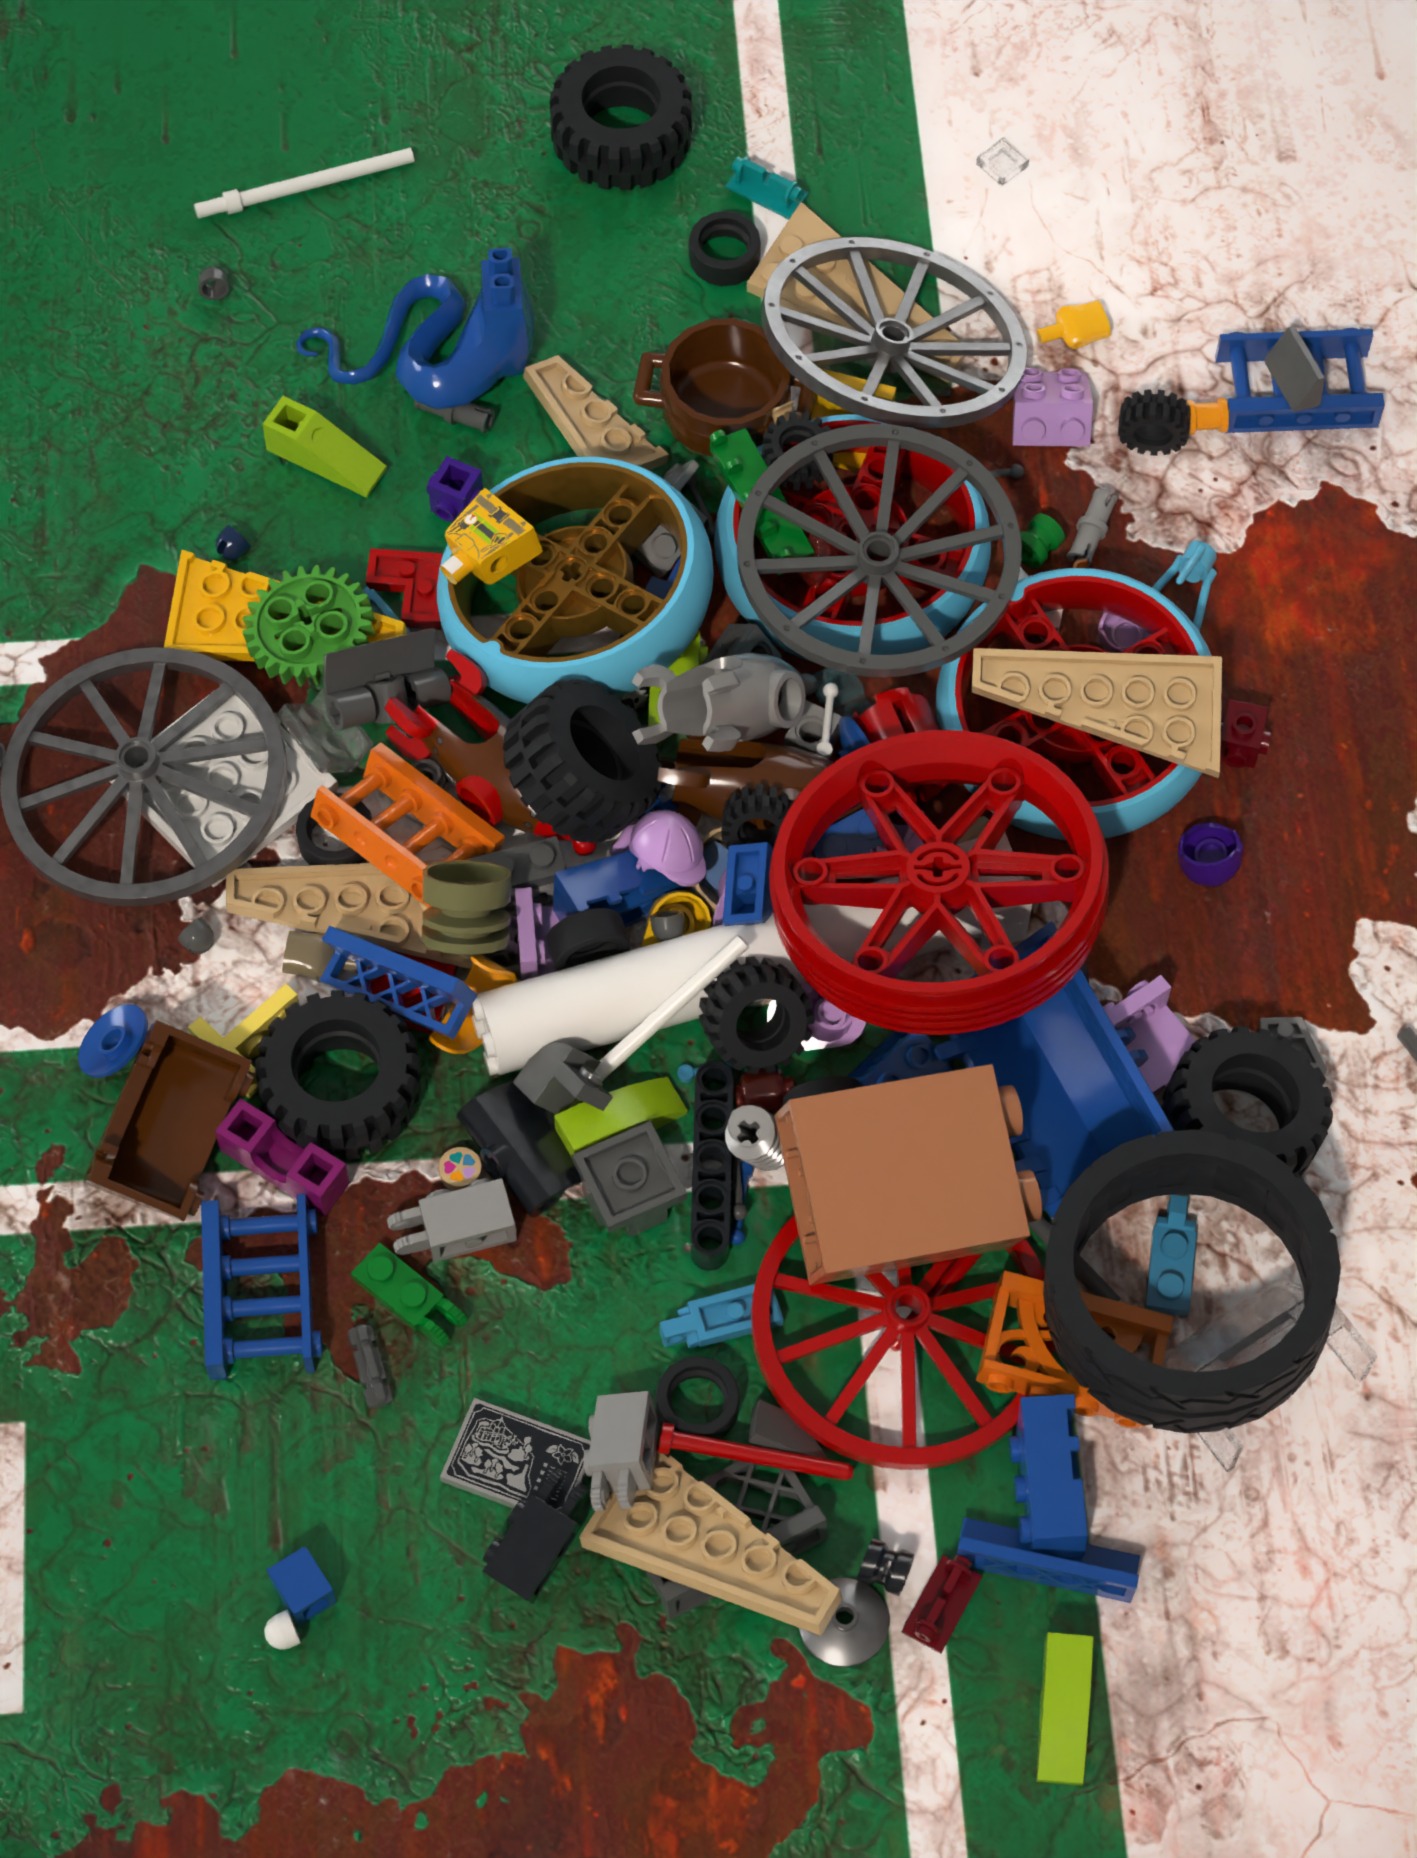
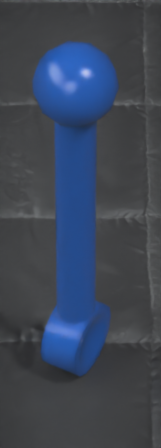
M743 1161L740 1162L742 1199L745 1206L748 1179L753 1176V1166ZM735 1220L734 1229L730 1231V1242L734 1245H740L745 1240V1233L742 1231L743 1220Z

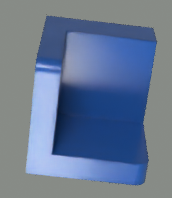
M302 1547L267 1569L272 1586L298 1627L337 1603L331 1585L305 1547Z

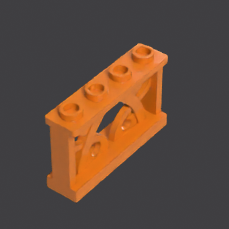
M1004 1270L995 1286L992 1300L993 1305L976 1381L986 1384L988 1389L998 1393H1010L1013 1391L1029 1397L1074 1394L1076 1408L1073 1412L1087 1417L1101 1415L1112 1418L1116 1424L1126 1428L1145 1427L1146 1425L1139 1424L1112 1412L1087 1392L1089 1388L1082 1387L1073 1375H1069L1057 1363L1044 1341L1052 1340L1049 1333L1050 1330L1038 1329V1327H1047V1323L1043 1319V1315L1046 1316L1043 1296L1044 1281ZM1079 1291L1084 1304L1096 1324L1104 1332L1113 1334V1341L1132 1354L1140 1342L1150 1344L1148 1362L1163 1367L1168 1335L1171 1333L1174 1316ZM1007 1306L1017 1308L1020 1329L1001 1332ZM1024 1340L1026 1346L1016 1348L1010 1358L1013 1356L1021 1357L1025 1362V1367L1019 1368L1004 1364L999 1356L1000 1347L1008 1341Z

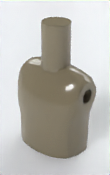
M289 931L283 958V973L300 975L321 982L319 980L335 952L322 941L324 934ZM350 959L346 960L341 969L358 972L356 962Z

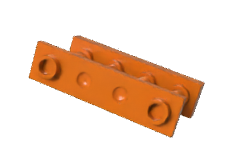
M381 742L370 750L363 775L364 779L340 797L322 785L317 789L310 815L322 828L334 834L428 908L432 906L423 901V869L428 865L415 856L417 853L440 836L457 848L454 853L442 862L468 860L473 857L500 851L505 836ZM379 789L395 802L369 821L353 809V807ZM411 813L426 826L400 845L384 831L404 815Z

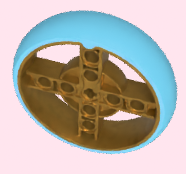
M571 457L542 463L507 478L490 490L493 495L532 526L554 516L572 511L602 509L588 526L565 527L550 532L545 536L537 534L543 552L510 573V575L516 578V594L519 606L491 638L485 639L475 629L471 619L472 600L480 579L470 572L454 585L445 577L439 567L437 605L441 626L450 647L471 658L485 671L487 686L508 698L526 704L530 703L548 686L561 680H585L587 685L589 683H596L603 686L604 691L608 694L614 693L618 697L625 696L639 689L631 683L637 671L654 664L669 668L694 639L708 609L714 575L712 550L703 523L686 498L655 473L635 464L604 457ZM658 524L675 537L681 553L678 573L664 600L634 585L633 566L630 556ZM448 543L440 566L452 556ZM605 627H609L624 635V637L606 646L586 653L566 657H545L561 637L585 636Z

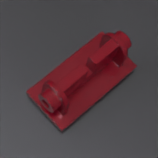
M945 1555L941 1557L901 1633L942 1654L983 1577L970 1569L972 1566L970 1560L961 1555H956L954 1560Z

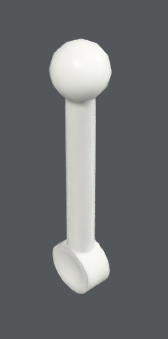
M827 683L823 687L826 702L822 739L816 748V754L828 759L832 756L833 752L832 745L829 743L834 698L839 692L838 686L835 683Z

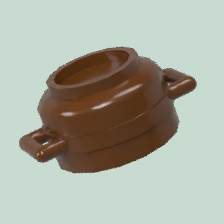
M736 318L709 319L684 330L670 343L666 354L656 352H644L642 354L633 400L637 405L662 408L663 419L677 440L692 451L713 457L710 452V436L717 430H724L725 434L729 435L746 428L757 448L761 446L764 433L767 432L769 424L771 422L774 423L772 418L773 409L791 401V386L801 387L797 411L793 410V412L801 413L802 416L803 412L809 413L811 420L815 392L803 385L780 362L771 349L763 328ZM654 368L662 369L660 374V392L650 391Z

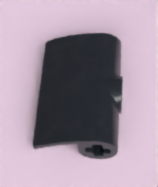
M512 1080L470 1100L459 1110L456 1118L476 1145L482 1148L480 1151L481 1161L491 1178L494 1180L501 1178L503 1181L506 1180L509 1189L531 1217H537L554 1206L565 1190L582 1183V1180L572 1157L555 1130L553 1117L546 1109L534 1104Z

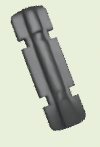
M360 1324L349 1329L347 1336L351 1349L356 1348V1351L353 1352V1357L361 1385L367 1387L363 1391L367 1406L379 1409L392 1402V1395L389 1385H384L383 1383L387 1378L378 1346L373 1347L372 1345L376 1343L373 1329L370 1325Z

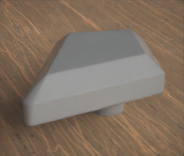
M1302 1017L1260 1018L1259 1028L1272 1031L1271 1036L1280 1040L1284 1036L1293 1041L1292 1047L1299 1052L1303 1049L1313 1059L1310 1063L1313 1068L1319 1067L1323 1075L1326 1074L1327 1068Z

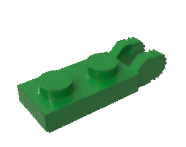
M380 1242L350 1273L351 1279L406 1325L415 1332L419 1330L442 1348L450 1339L441 1327L429 1319L434 1312L438 1311L451 1324L462 1328L468 1321L465 1314L448 1299H445L444 1294Z

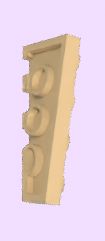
M559 355L525 367L523 378L578 457L617 459L638 465L647 470L667 464L669 454L660 446L655 448L645 439L646 433L635 423L630 426L617 414L618 408L608 399L605 401L601 400L592 392V385Z

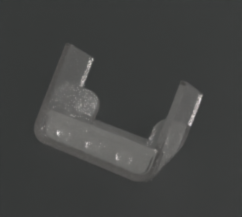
M1277 1279L1270 1282L1166 1351L1163 1367L1192 1372L1227 1369L1228 1366L1291 1324H1296L1304 1309L1303 1286L1287 1279ZM1336 1304L1326 1343L1359 1384L1367 1378L1377 1358V1354ZM1226 1427L1221 1431L1197 1433L1227 1473L1235 1468L1244 1445L1231 1429Z

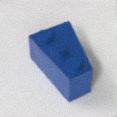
M1075 1395L1021 1397L1016 1436H1009L1008 1440L1010 1462L1018 1463L1020 1475L1014 1476L1015 1502L1023 1503L1025 1516H1019L1021 1543H1028L1029 1551L1058 1558L1084 1557L1088 1533L1083 1480L1079 1479L1076 1452L1080 1451L1079 1437L1073 1436L1072 1429L1073 1411L1076 1408Z

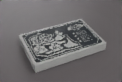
M474 1398L440 1475V1480L446 1484L514 1509L521 1499L527 1502L531 1494L536 1496L553 1470L558 1468L565 1473L563 1483L554 1493L548 1505L560 1511L571 1490L579 1483L583 1484L586 1477L583 1456L584 1451L590 1449L591 1441Z

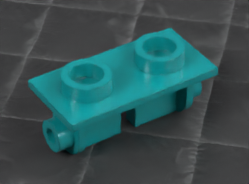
M738 156L734 160L732 170L735 171V174L725 185V188L788 220L801 202L803 203L809 195V192L799 187L797 181L791 182L774 172L770 173L766 171V168L752 162L751 158L747 156L744 158Z

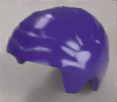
M1210 822L1194 825L1182 834L1178 843V863L1187 879L1193 883L1208 887L1221 886L1232 879L1240 869L1244 853L1242 838L1235 830Z

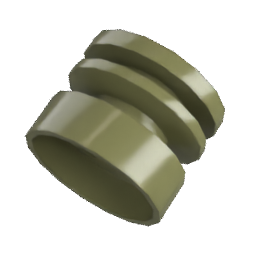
M453 860L435 863L423 869V901L432 906L422 912L423 924L426 925L422 928V943L425 946L443 953L478 955L505 949L510 944V931L507 928L510 925V913L501 908L511 902V871L508 868L491 862Z

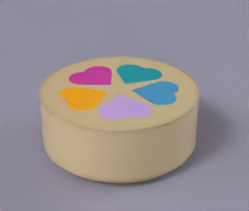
M466 1147L452 1148L444 1153L439 1161V1175L443 1185L449 1190L455 1191L466 1188L473 1181L481 1179L482 1166L479 1156L473 1150Z

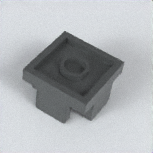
M651 1121L572 1154L573 1163L582 1180L583 1195L599 1227L605 1225L608 1234L625 1227L629 1237L667 1221L669 1207L687 1200V1192Z

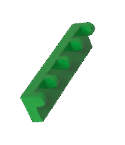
M746 428L726 435L724 430H717L710 436V452L743 510L746 499L754 484L768 467ZM778 487L771 496L788 504ZM763 508L755 534L769 559L815 557V552L800 527Z

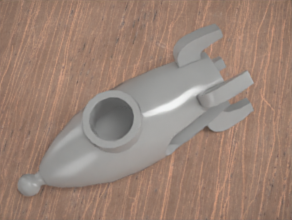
M743 653L716 658L692 668L679 676H676L664 666L650 665L637 671L631 683L638 688L656 686L662 689L659 693L657 704L661 723L637 729L632 734L638 745L660 742L673 733L706 736L702 745L707 751H731L738 742L762 738L780 728L795 726L802 716L806 696L812 695L817 690V679L808 673L801 674L792 665L780 658L759 653Z

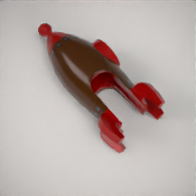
M450 649L445 656L461 676L459 677L455 674L449 677L452 692L450 704L486 742L469 744L461 740L419 705L415 712H413L396 697L389 698L384 709L399 726L391 724L385 731L392 744L409 760L418 761L429 759L433 756L443 770L457 783V795L462 804L492 827H495L502 821L508 826L537 837L547 839L557 836L558 841L573 842V849L580 856H588L594 852L597 843L570 840V835L561 836L552 831L553 827L548 823L542 824L535 817L536 813L530 806L526 808L520 800L522 795L517 788L513 789L509 780L510 770L505 769L503 760L504 753L506 752L503 750L504 734L512 718L481 694L487 686V676L485 671L471 658L454 649Z

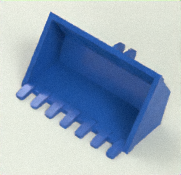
M1053 921L1014 947L1021 960L1037 951L1052 937L1057 930ZM1081 969L1054 996L1026 1014L986 1029L960 1034H948L951 1040L937 1045L934 1049V1053L940 1062L961 1058L966 1068L993 1064L997 1086L1010 1084L1014 1086L1020 1100L1023 1115L1022 1134L1009 1138L1011 1148L1018 1161L1014 1162L1016 1171L1032 1170L1039 1185L1042 1210L1046 1209L1050 1218H1054L1067 1189L1095 1160L1122 1143L1150 1134L1155 1136L1160 1132L1174 1131L1138 1069L1149 1059L1147 1053L1143 1049L1128 1052L1125 1046L1135 1040L1136 1034L1130 1027L1117 1030L1114 1028ZM976 973V974H975L974 976H972L971 978L980 977V976Z

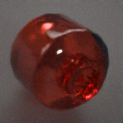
M775 1065L776 1071L767 1073L763 1067H760L758 1074L749 1073L747 1070L744 1071L740 1077V1083L734 1084L737 1108L754 1105L763 1108L774 1116L783 1107V1097L785 1094L797 1086L795 1077H786L784 1070L778 1065Z

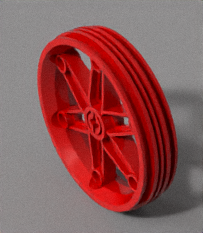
M931 730L896 735L863 746L825 768L804 788L789 808L780 826L772 852L769 871L770 895L776 929L788 956L805 980L823 998L851 1016L875 1026L912 1034L946 1035L978 1031L1008 1022L1043 1004L1060 991L1086 961L1103 926L1109 898V863L1104 835L1090 804L1075 783L1056 765L1022 745L983 733L961 730ZM937 783H959L980 786L940 830L937 829L902 789ZM1026 801L1041 810L1054 822L1066 838L1073 854L1048 855L994 849L1014 815L1020 809L1022 802ZM860 804H862L864 811L869 816L887 849L884 852L821 859L810 857L816 843L829 826ZM986 809L994 812L970 851L965 853L956 845ZM895 810L924 843V845L918 847L912 853L907 850L888 817ZM979 876H1042V880L979 882ZM899 877V883H837V879ZM1053 901L1072 902L1067 916L1052 937L1037 951L1023 960L1019 958L1017 951L1012 946L992 908ZM803 903L805 905L829 904L883 909L850 963L830 948L820 937L810 922ZM966 906L971 909L992 945L986 951L982 950L954 916ZM914 907L919 913L923 914L891 952L883 949L907 909ZM938 930L943 933L980 976L966 980L934 983L894 979Z

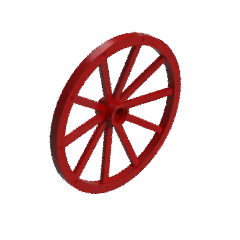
M795 1215L782 1227L768 1248L758 1271L751 1304V1335L760 1371L779 1405L808 1435L829 1449L861 1463L898 1470H922L961 1462L988 1449L1011 1432L1018 1422L1021 1397L1029 1396L1018 1393L1002 1413L992 1419L928 1329L930 1328L983 1349L986 1334L936 1315L934 1312L993 1299L997 1282L929 1298L928 1294L955 1260L950 1259L935 1262L917 1286L912 1285L911 1267L896 1269L897 1288L882 1272L864 1275L883 1297L823 1283L809 1286V1281L806 1279L777 1273L787 1253L799 1239ZM1026 1239L1006 1249L1022 1275L1044 1281L1045 1271ZM772 1287L879 1312L876 1315L778 1351L775 1350L770 1328ZM902 1306L911 1308L917 1317L913 1319L902 1318L897 1313L896 1308ZM1048 1326L1038 1327L1039 1330H1051ZM882 1328L885 1330L824 1418L808 1405L795 1390L781 1366ZM915 1338L918 1339L980 1429L955 1441L934 1446L916 1447ZM895 1340H900L902 1447L867 1441L836 1427ZM1053 1340L1044 1341L1047 1349L1053 1356L1055 1348ZM1006 1342L1000 1347L999 1356L1025 1366V1362L1021 1357L1013 1356L1010 1358L1013 1351L1018 1348L1017 1346Z

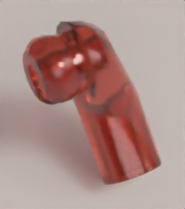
M813 534L809 535L808 541L815 551L816 557L839 556L838 548ZM833 571L805 572L803 579L809 586L818 589Z

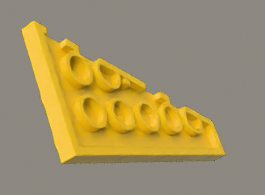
M181 549L164 648L189 650L207 655L218 661H255L248 652L247 643L242 631L247 629L243 616L251 615L248 607L249 602H260L256 593L258 589L267 592L271 590L268 582L270 578L250 571L246 574L229 569L225 563L216 560L208 562L196 558L192 552ZM373 612L375 620L372 621L375 633L374 635L367 636L369 643L407 634L403 621ZM288 616L281 617L278 620L285 619ZM340 631L332 632L329 635L337 634ZM297 647V648L293 649L292 651L299 650V649H301L302 647Z

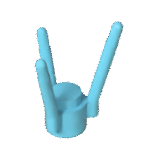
M1193 541L1188 545L1183 555L1176 557L1172 566L1151 588L1160 592L1178 571L1179 576L1176 579V583L1179 585L1183 584L1185 580L1192 583L1202 580L1203 583L1193 624L1200 631L1211 584L1217 575L1216 570L1212 568L1217 559V554L1207 543Z

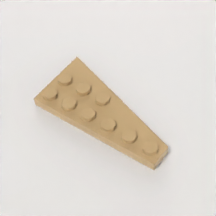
M801 202L747 281V292L763 299L766 285L772 272L787 256L810 244L842 237ZM848 259L831 261L807 269L809 273L872 326ZM862 259L884 319L895 318L905 293L867 259ZM796 278L792 279L783 289L780 295V306L857 331ZM914 301L906 324L913 329L933 319V317ZM944 328L918 342L960 341ZM966 356L924 357L958 370ZM910 365L912 368L919 370L927 375H930L947 384H949L950 382L939 376H936L934 374H931L929 372H926L924 370H921L917 367Z

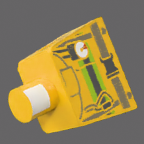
M484 488L446 530L444 536L452 556L440 566V569L445 577L454 585L470 572L485 584H494L538 556L543 550L534 527Z

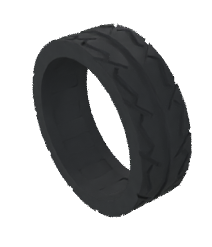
M1200 1130L1160 1132L1155 1136L1150 1134L1128 1141L1095 1160L1090 1167L1088 1166L1067 1189L1052 1220L1046 1251L1043 1287L1046 1323L1051 1328L1049 1331L1060 1360L1082 1387L1089 1388L1087 1392L1114 1413L1142 1425L1153 1424L1152 1428L1185 1434L1221 1431L1226 1427L1231 1429L1258 1420L1286 1402L1311 1375L1326 1344L1336 1306L1341 1272L1337 1239L1335 1234L1330 1232L1334 1228L1321 1200L1300 1175L1291 1173L1293 1170L1291 1167L1266 1149L1237 1137L1227 1139L1225 1134ZM1185 1193L1210 1196L1237 1205L1262 1220L1282 1240L1295 1261L1304 1291V1309L1295 1326L1277 1345L1254 1360L1228 1369L1192 1372L1168 1369L1140 1359L1116 1344L1096 1324L1081 1298L1074 1274L1076 1260L1089 1237L1108 1218L1131 1204L1162 1195Z

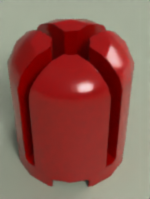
M908 687L890 689L874 696L875 705L868 708L860 717L856 711L852 716V719L861 728L870 744L901 734L941 730L925 693L923 692L922 695L911 694ZM949 783L917 785L902 789L916 804L917 795L914 790H916L920 800L924 802L942 792Z

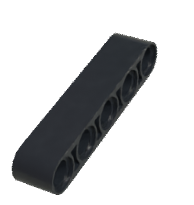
M717 1060L707 1061L702 1064L695 1076L690 1254L694 1264L700 1269L707 1271L717 1270L726 1263L729 1255L732 1153L725 1142V1130L733 1111L734 1077L730 1067ZM709 1082H719L724 1088L718 1091H711L705 1088V1085ZM714 1120L723 1124V1127L718 1130H709L703 1124ZM707 1160H717L722 1166L716 1170H709L703 1167L702 1163ZM713 1199L720 1202L721 1206L715 1210H708L700 1204L705 1200ZM712 1239L717 1241L720 1247L709 1251L701 1248L699 1244L704 1240Z

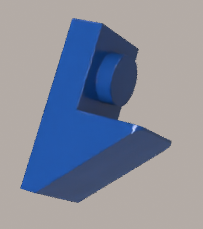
M768 842L729 846L722 922L725 926L765 923L773 914L769 871L774 848Z

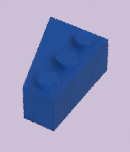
M627 851L555 872L553 911L559 921L570 915L589 909H611L621 915L625 928L648 918L651 906L663 893L672 890H686V886H681L669 880L664 874L655 869H648L646 872H643L640 867V870L636 868L638 858L631 851Z

